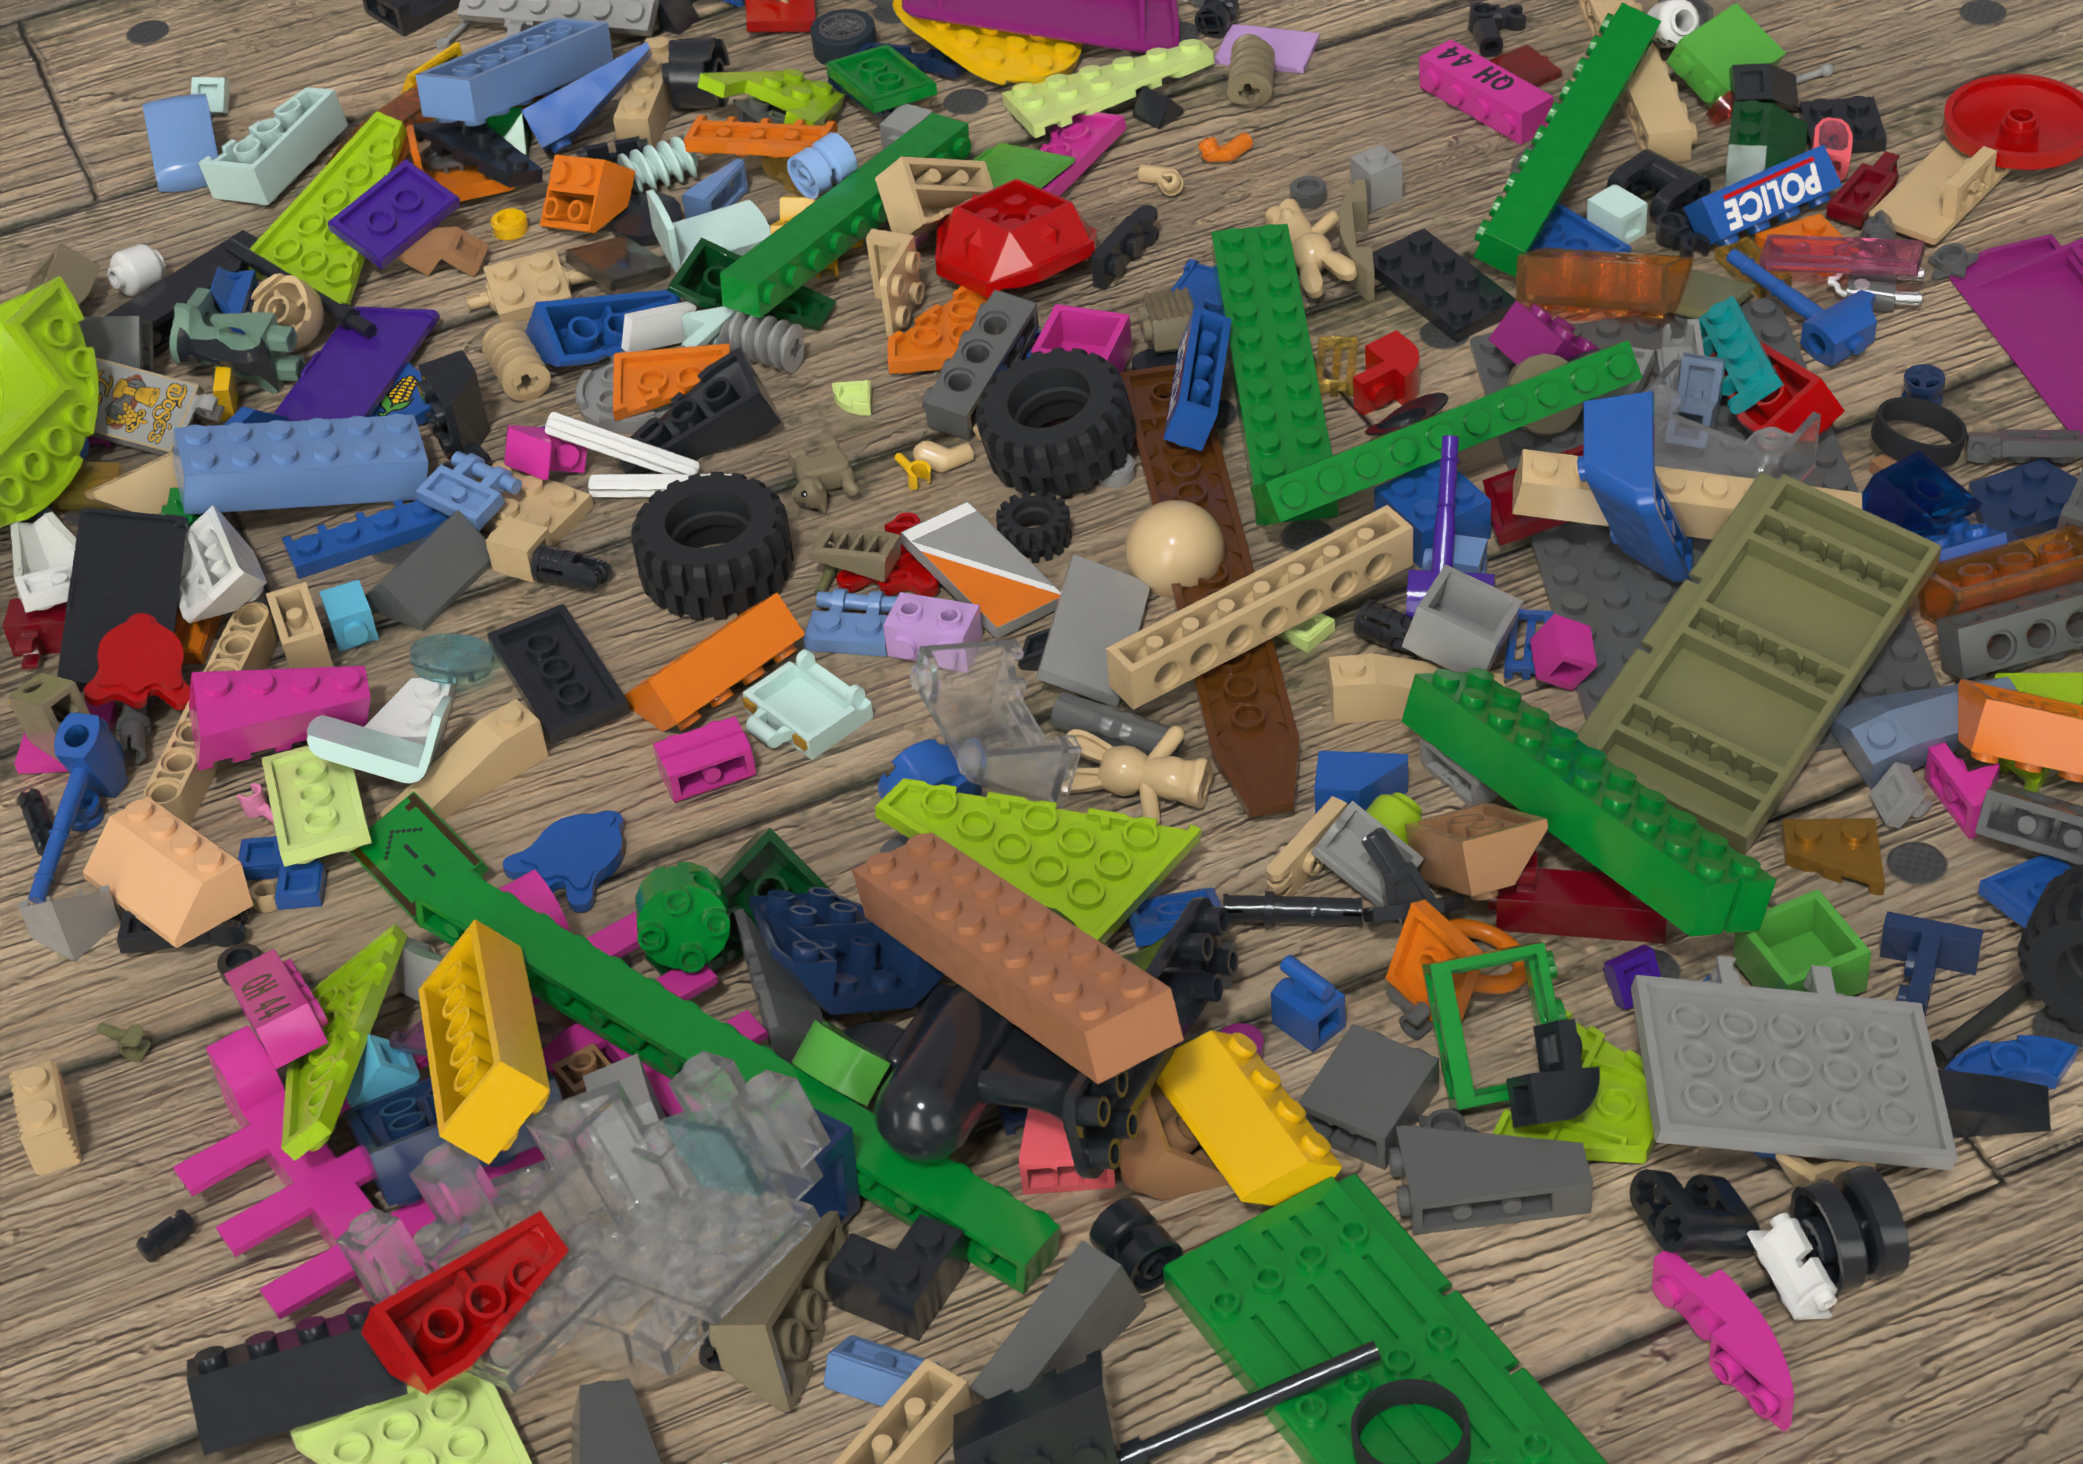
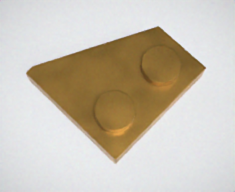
M1876 818L1782 819L1781 834L1786 866L1805 872H1816L1823 878L1842 883L1844 877L1868 884V893L1884 895L1885 879Z

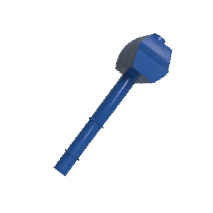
M1733 249L1728 253L1726 258L1728 263L1737 268L1742 275L1748 276L1771 293V296L1777 297L1787 307L1806 320L1803 322L1800 344L1816 361L1827 366H1833L1853 354L1858 355L1862 353L1868 345L1874 343L1877 320L1873 313L1876 295L1872 292L1859 290L1824 310L1805 295L1787 285L1784 280L1778 279L1758 265L1753 258L1747 257L1737 249Z
M70 712L57 730L54 740L55 756L69 771L70 776L61 798L52 830H49L50 836L37 873L33 875L35 878L28 895V900L33 903L45 902L51 884L55 882L54 876L66 841L70 839L69 833L86 789L93 790L99 797L116 798L128 781L122 746L108 729V723L98 715Z

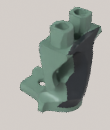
M197 288L186 304L176 303L174 306L175 316L169 346L172 360L177 366L198 367L216 365L230 367L233 374L239 378L259 386L271 394L280 393L285 381H298L301 377V372L306 366L304 357L288 355V352H293L297 344L295 328L280 326L275 313L220 314L214 306L211 291L206 288ZM229 327L242 329L245 333L233 332Z

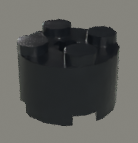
M715 37L670 40L668 44V62L662 64V79L665 84H670L673 109L692 110L726 106L729 97L721 98L698 88L701 73L724 72V66H730L727 48L723 40L715 39Z

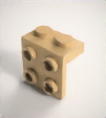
M871 229L866 237L874 296L882 300L887 337H890L898 330L901 331L902 328L908 326L913 310L923 300L925 287L924 283L920 282L919 276L920 253L916 251L914 235Z

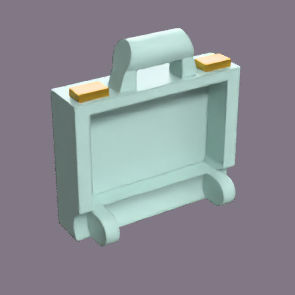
M803 649L798 653L796 663L787 662L743 692V705L746 712L751 715L746 723L747 731L771 748H776L782 743L788 742L811 760H814L874 718L872 703L865 697L864 689L857 684L850 687L817 664L814 654L807 649Z

